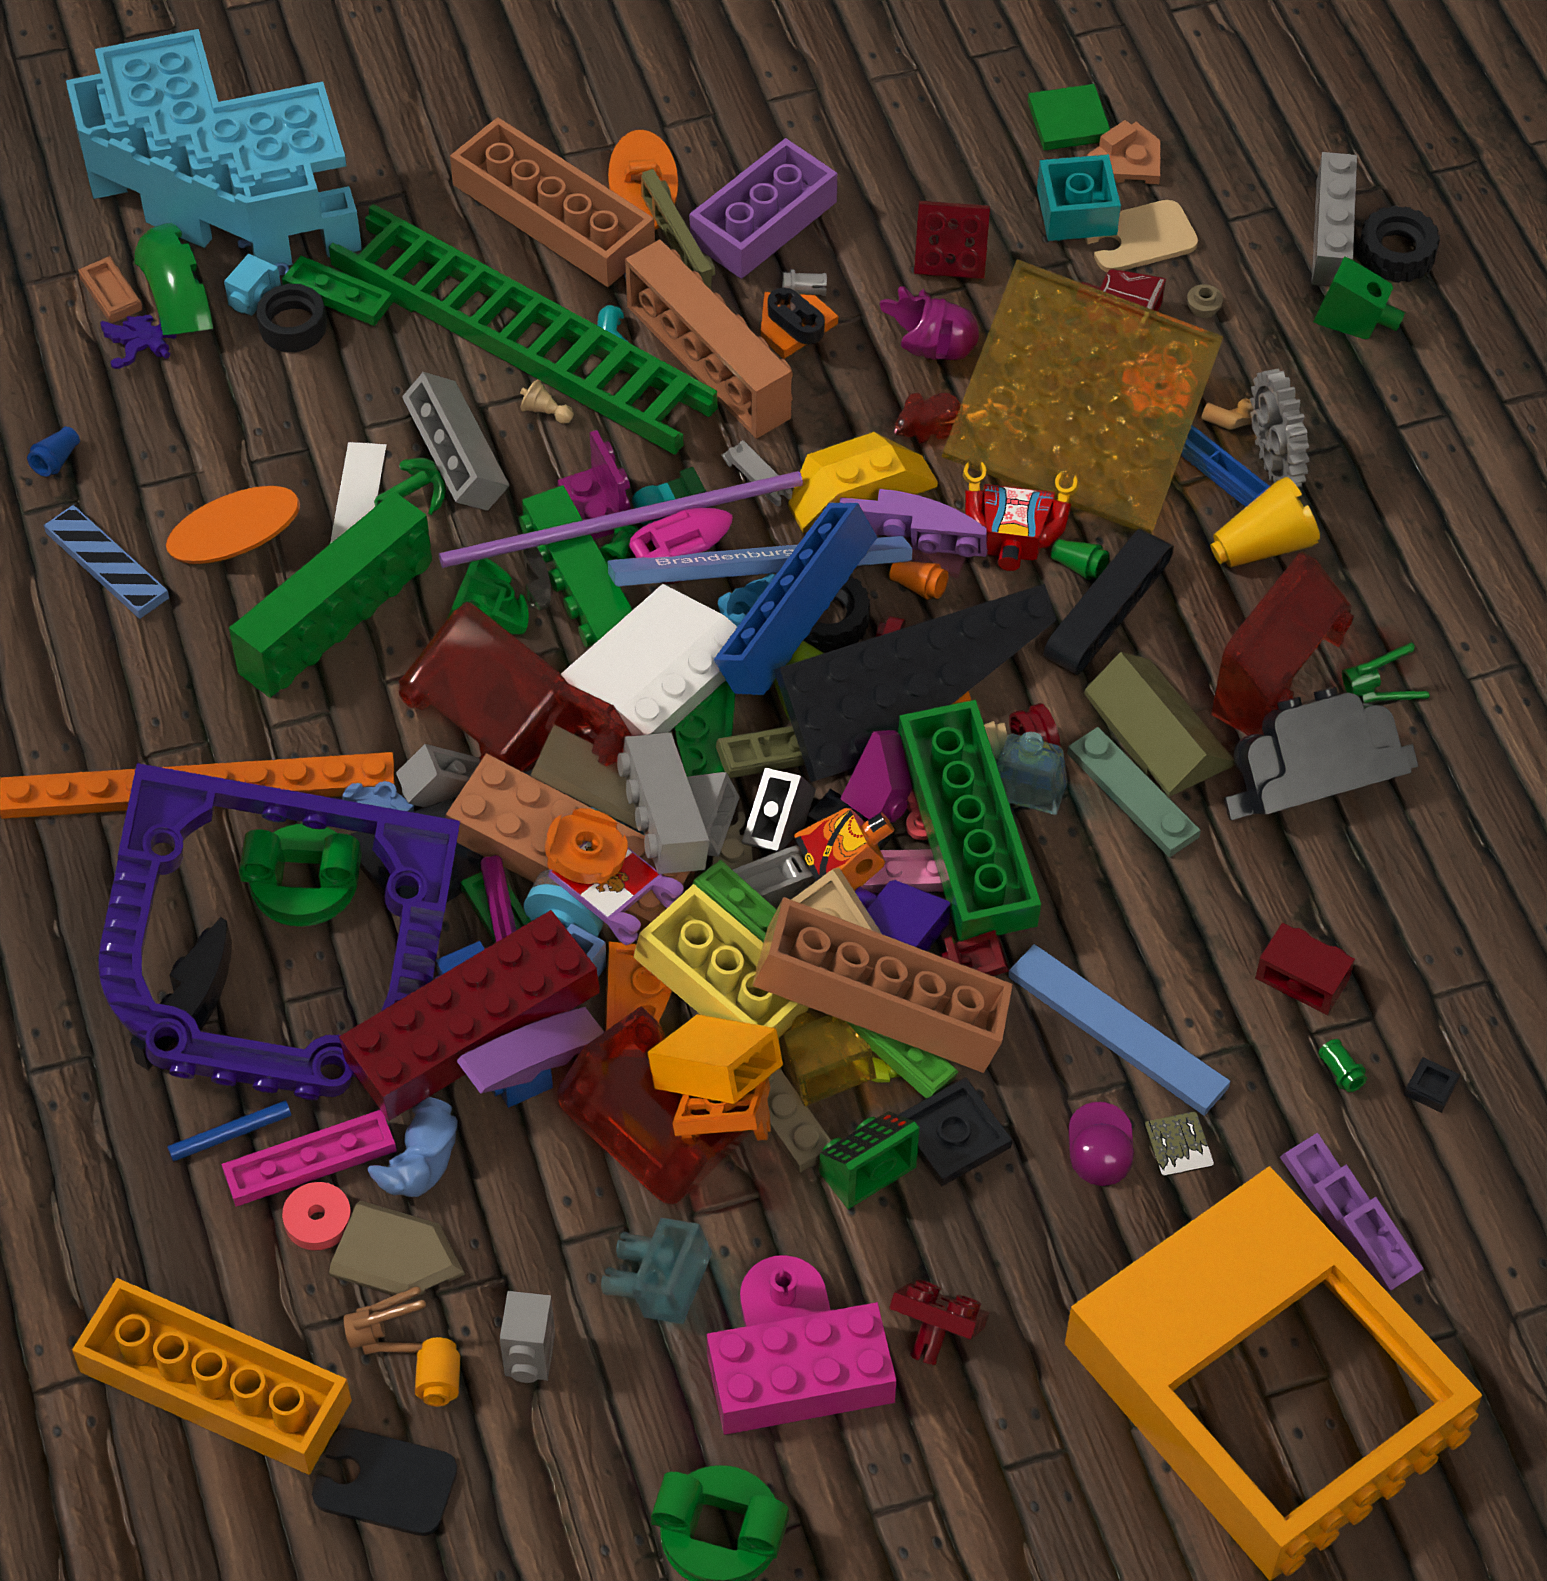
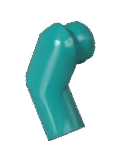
M612 305L602 308L598 314L597 326L627 341L617 331V326L622 323L619 319L624 318L622 309Z

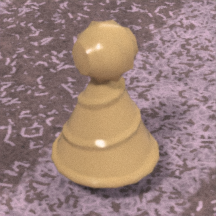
M537 379L528 389L524 387L521 389L520 394L524 396L521 402L522 412L552 413L561 424L569 423L573 419V409L566 404L562 406L557 405L552 395L548 393L541 383V380Z

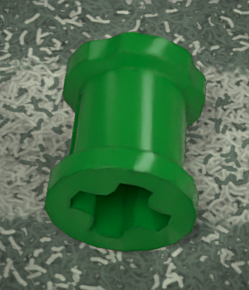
M628 525L615 528V534L609 543L602 545L599 549L607 565L608 560L630 559L633 552L629 548V543L635 532L639 530L637 527Z

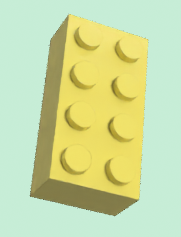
M694 884L639 933L634 958L700 1015L776 1028L779 1038L809 1008L753 986L763 942Z

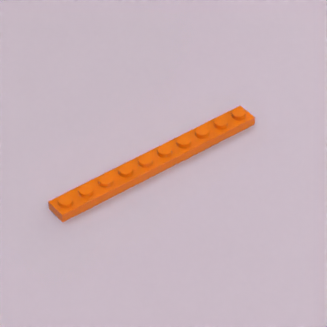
M393 752L162 767L324 797H342L345 789L352 783H362V787H375L379 782L387 781L395 785V760ZM135 769L0 777L1 819L127 811Z

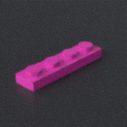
M378 1110L221 1165L233 1201L237 1207L396 1152V1145L383 1112Z

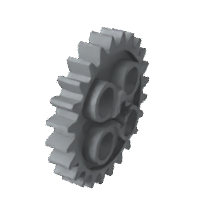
M1273 369L1257 373V377L1253 379L1255 386L1251 387L1254 397L1250 398V402L1254 410L1250 413L1252 416V429L1257 437L1255 444L1260 447L1259 458L1264 459V469L1269 471L1270 481L1275 483L1277 480L1287 476L1297 487H1301L1302 482H1306L1305 474H1308L1306 463L1309 462V457L1306 449L1309 448L1308 432L1303 424L1304 414H1300L1299 410L1300 399H1295V387H1290V378H1285L1284 371Z

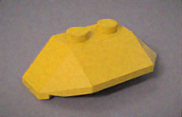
M872 432L807 454L800 471L803 485L793 488L792 499H789L788 507L802 533H806L828 503H840V497L878 501L879 489L901 491L916 495L938 487V481L922 455L876 432Z

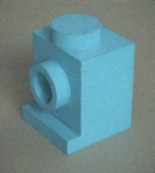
M248 253L224 281L228 305L237 312L252 316L257 311L258 302L263 295L274 287L281 286L278 267Z

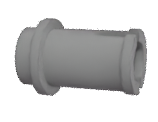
M790 269V273L783 272L782 288H790L798 294L826 296V273H795L794 269Z

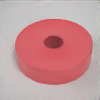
M325 1182L308 1183L294 1190L285 1201L282 1212L283 1223L288 1237L293 1243L307 1250H324L338 1244L352 1215L348 1198L344 1192L338 1187ZM317 1212L324 1214V1216L318 1220H313L310 1218L314 1213Z

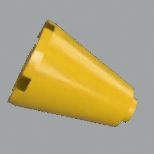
M1286 476L1277 480L1213 534L1215 542L1210 544V547L1219 564L1225 562L1229 567H1235L1309 548L1319 543L1320 532L1313 513L1308 505L1304 507L1297 498L1302 493L1289 477Z

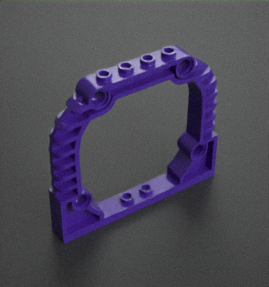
M137 763L99 950L100 983L113 1013L133 1035L140 1040L146 1041L148 1060L156 1067L170 1070L169 1074L183 1079H192L195 1075L211 1077L212 1082L224 1086H234L237 1081L253 1084V1089L266 1093H276L278 1089L294 1091L296 1097L307 1100H317L319 1096L336 1097L343 1094L349 1088L352 1077L357 1076L345 1061L339 1039L341 1035H324L313 1040L305 1049L206 1033L199 1030L195 1019L186 1011L174 1006L157 1004L153 1000L142 976V955L160 875L170 874L180 867L183 860V840L198 828L212 821L214 806L262 814L264 819L273 822H285L286 819L301 821L304 826L312 829H325L329 826L374 834L372 850L381 859L390 874L385 891V904L389 911L400 917L388 995L382 1007V1010L433 980L460 821ZM166 843L173 847L174 850L168 855L160 856L154 853L152 848L156 844ZM400 886H409L415 890L417 895L413 898L405 899L397 894L396 889ZM163 1036H170L177 1041L178 1045L171 1051H162L156 1047L155 1042ZM328 1064H334L342 1069L343 1075L338 1079L331 1080L322 1074L321 1069Z

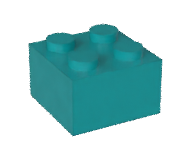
M1109 154L1040 160L1037 192L1048 241L1117 235L1121 205Z

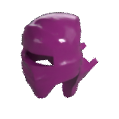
M900 286L898 288V302L892 299H883L879 302L881 311L893 316L909 332L903 336L900 344L903 349L915 356H922L932 360L957 361L964 359L978 343L979 325L975 315L970 310L946 301L944 298L932 299L924 288L919 292V296L914 297L907 288Z

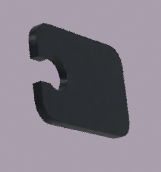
M344 1428L333 1434L325 1453L326 1458L338 1461L351 1459L360 1466V1474L356 1480L349 1484H339L334 1482L331 1477L318 1474L312 1492L314 1503L318 1509L327 1513L418 1536L430 1535L438 1529L457 1476V1464L451 1454L353 1428Z

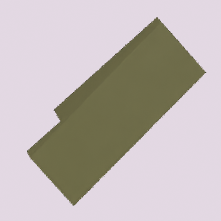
M1120 652L1085 689V696L1140 770L1147 777L1153 775L1168 797L1235 766L1232 756L1150 659Z

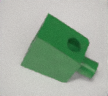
M1344 256L1313 323L1361 339H1369L1377 323L1397 331L1405 311L1387 304L1393 290L1390 282Z

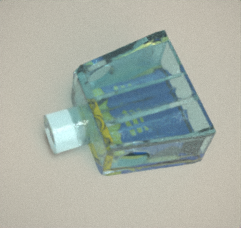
M1026 732L1022 736L1013 733L1008 734L996 761L1008 802L1057 815L1068 782L1063 749L1058 745L1044 742L1042 736L1036 732Z

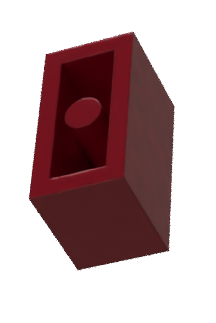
M1282 922L1259 959L1255 979L1328 1016L1350 980L1355 959L1348 956L1342 949L1336 946H1328L1311 937L1303 929L1293 928Z

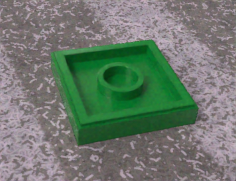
M1095 84L1028 93L1027 102L1043 151L1100 143V136L1110 130Z

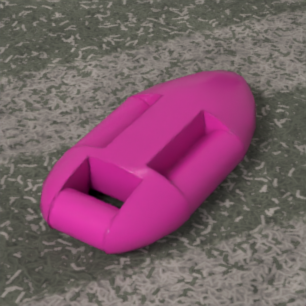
M716 508L683 510L639 529L632 536L629 548L636 558L672 557L702 553L714 546L727 533L733 516L727 511ZM650 541H652L654 546L656 547V550L650 552L648 547L646 546V544Z

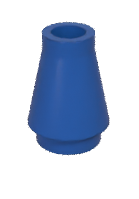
M65 426L59 432L31 446L30 453L27 456L30 467L37 474L44 477L57 474L73 449L80 443L79 435L74 429Z

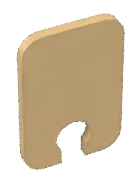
M1161 200L1120 211L1117 235L1084 238L1087 244L1098 242L1104 237H1112L1119 241L1120 247L1118 249L1094 252V258L1098 266L1105 272L1112 269L1124 271L1193 252L1198 244L1197 235L1182 207L1173 200Z

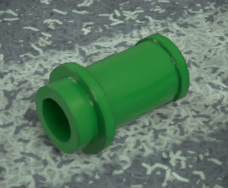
M1340 1039L1330 1040L1320 1048L1318 1052L1319 1057L1324 1060L1336 1076V1084L1339 1089H1345L1348 1093L1360 1089L1366 1083L1365 1067L1362 1064H1356L1342 1045Z

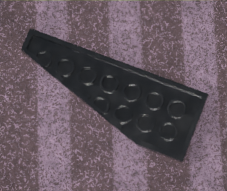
M1045 584L775 669L774 673L810 781L814 782L856 768L873 731L895 730L898 732L900 715L953 704L1054 623L1057 619Z

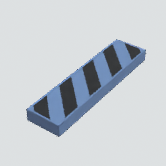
M74 505L44 525L48 536L139 619L169 599L168 590Z

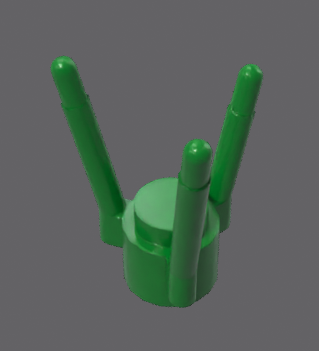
M1413 643L1399 647L1367 663L1342 670V681L1346 693L1360 696L1363 704L1382 700L1428 699L1430 697L1428 691L1375 692V688L1381 685L1377 668L1413 652L1415 648Z

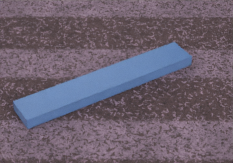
M1033 944L1009 970L1008 978L1205 1116L1229 1089L1230 1080L1037 945Z

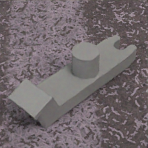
M743 440L735 447H730L728 451L721 455L729 467L735 465L751 482L779 476ZM789 488L764 495L776 506H781L780 495H784L787 499H792V490Z

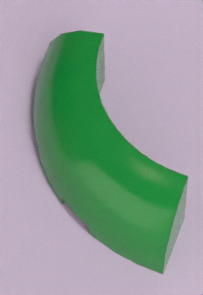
M165 223L150 228L140 238L135 249V265L141 268L148 280L157 306L163 335L213 329L204 285L200 284L197 279H194L192 273L196 271L197 267L195 257L189 243H180L178 238L182 237V232L173 223Z

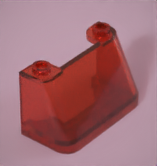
M465 602L452 612L399 680V696L408 707L424 710L428 706L433 705L479 743L480 762L487 753L522 772L539 757L554 725L568 732L574 728L572 692L564 677L469 602Z
M640 1006L582 1049L561 1082L557 1091V1098L564 1112L663 1203L676 1204L688 1195L753 1130L700 1134L699 1137H696L697 1143L695 1144L684 1143L682 1136H675L672 1123L683 1094L655 1089L647 1052L665 1039L664 1032L658 1021ZM738 1106L725 1113L744 1112L749 1109V1106ZM706 1109L697 1110L698 1115L710 1114Z

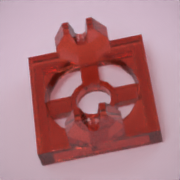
M558 681L550 691L559 704L549 714L545 730L551 732L553 726L556 725L572 734L577 732L580 738L594 744L592 753L599 756L598 762L600 764L608 766L617 762L618 753H623L625 736H632L615 706L564 681Z

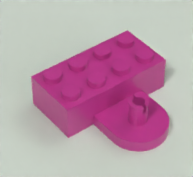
M779 1255L766 1258L755 1264L744 1277L740 1290V1305L745 1327L707 1334V1358L724 1435L895 1403L896 1377L878 1302L831 1311L826 1287L821 1275L811 1264L800 1258Z

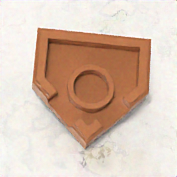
M1124 120L1100 136L1099 147L1087 154V156L1109 154L1115 182L1124 183L1125 179L1145 180V184L1159 185L1160 140L1138 122L1130 124Z

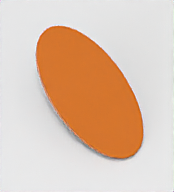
M634 130L623 136L613 150L608 172L609 189L653 217L641 196L642 172L654 169L660 181L665 180L668 184L671 200L676 205L678 195L677 168L670 149L659 136L647 130ZM654 219V228L656 230L659 226Z
M280 486L253 487L225 495L203 505L185 517L170 533L166 542L167 551L175 560L188 564L212 563L241 555L263 545L287 528L299 512L300 500L292 490Z

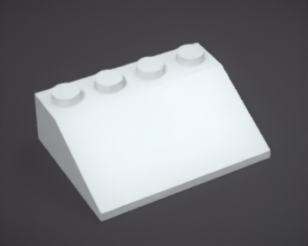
M662 584L557 677V681L623 741H625V736L668 733L726 680L715 663L714 658L736 630L737 626L721 613Z

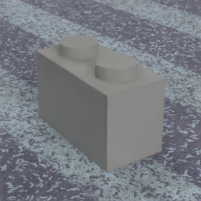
M508 1291L500 1333L504 1374L524 1383L535 1382L537 1379L548 1381L555 1339L551 1295Z

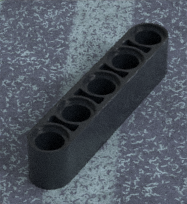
M1141 528L1138 529L1053 632L1045 646L1043 657L1079 675L1164 571L1173 555L1174 546Z

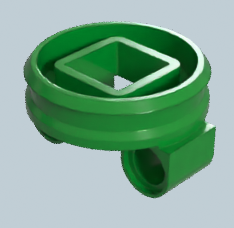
M303 824L286 826L274 832L263 829L250 830L244 835L239 865L241 882H249L251 894L257 907L272 920L289 926L316 925L338 915L352 900L358 884L362 856L360 842L351 835L337 833L327 827L325 829H312ZM285 863L321 864L319 872L321 888L282 887Z
M725 1465L704 1467L688 1475L680 1472L665 1473L651 1514V1525L660 1527L661 1544L666 1558L671 1566L688 1581H752L765 1571L774 1558L777 1559L789 1520L788 1506L775 1499L771 1490L762 1480L746 1470ZM704 1504L745 1515L736 1551L693 1539Z

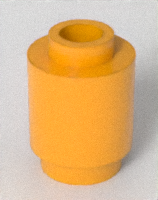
M441 1337L430 1338L422 1343V1349L417 1353L415 1395L427 1405L435 1407L447 1405L449 1401L457 1398L459 1394L461 1356L457 1351L455 1342Z

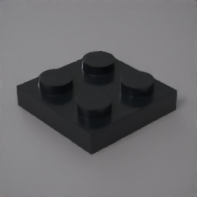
M966 1077L898 1114L915 1121L919 1126L917 1154L941 1187L1010 1149L1012 1146L1011 1137Z

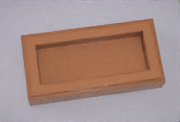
M110 256L78 269L81 281L111 324L143 310L140 299Z

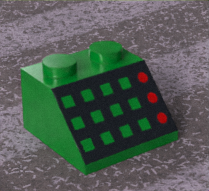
M887 1111L878 1118H867L857 1127L855 1132L843 1139L835 1138L825 1145L819 1156V1173L849 1210L916 1168L919 1126L915 1121Z

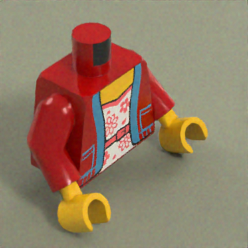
M969 462L966 464L963 470V477L969 483V490H965V514L987 528V554L999 556L998 565L1000 568L1007 571L1019 569L1021 559L1032 561L1037 559L1041 548H1048L1064 533L1072 504L1068 502L1069 497L1076 493L1079 488L1076 475L1074 476L1072 487L1068 489L1061 488L1060 486L1063 472L1056 476L1055 485L1059 495L1058 499H1054L1055 492L984 484V490H980V482L983 481L986 475V466L981 462V476L973 478L968 474Z

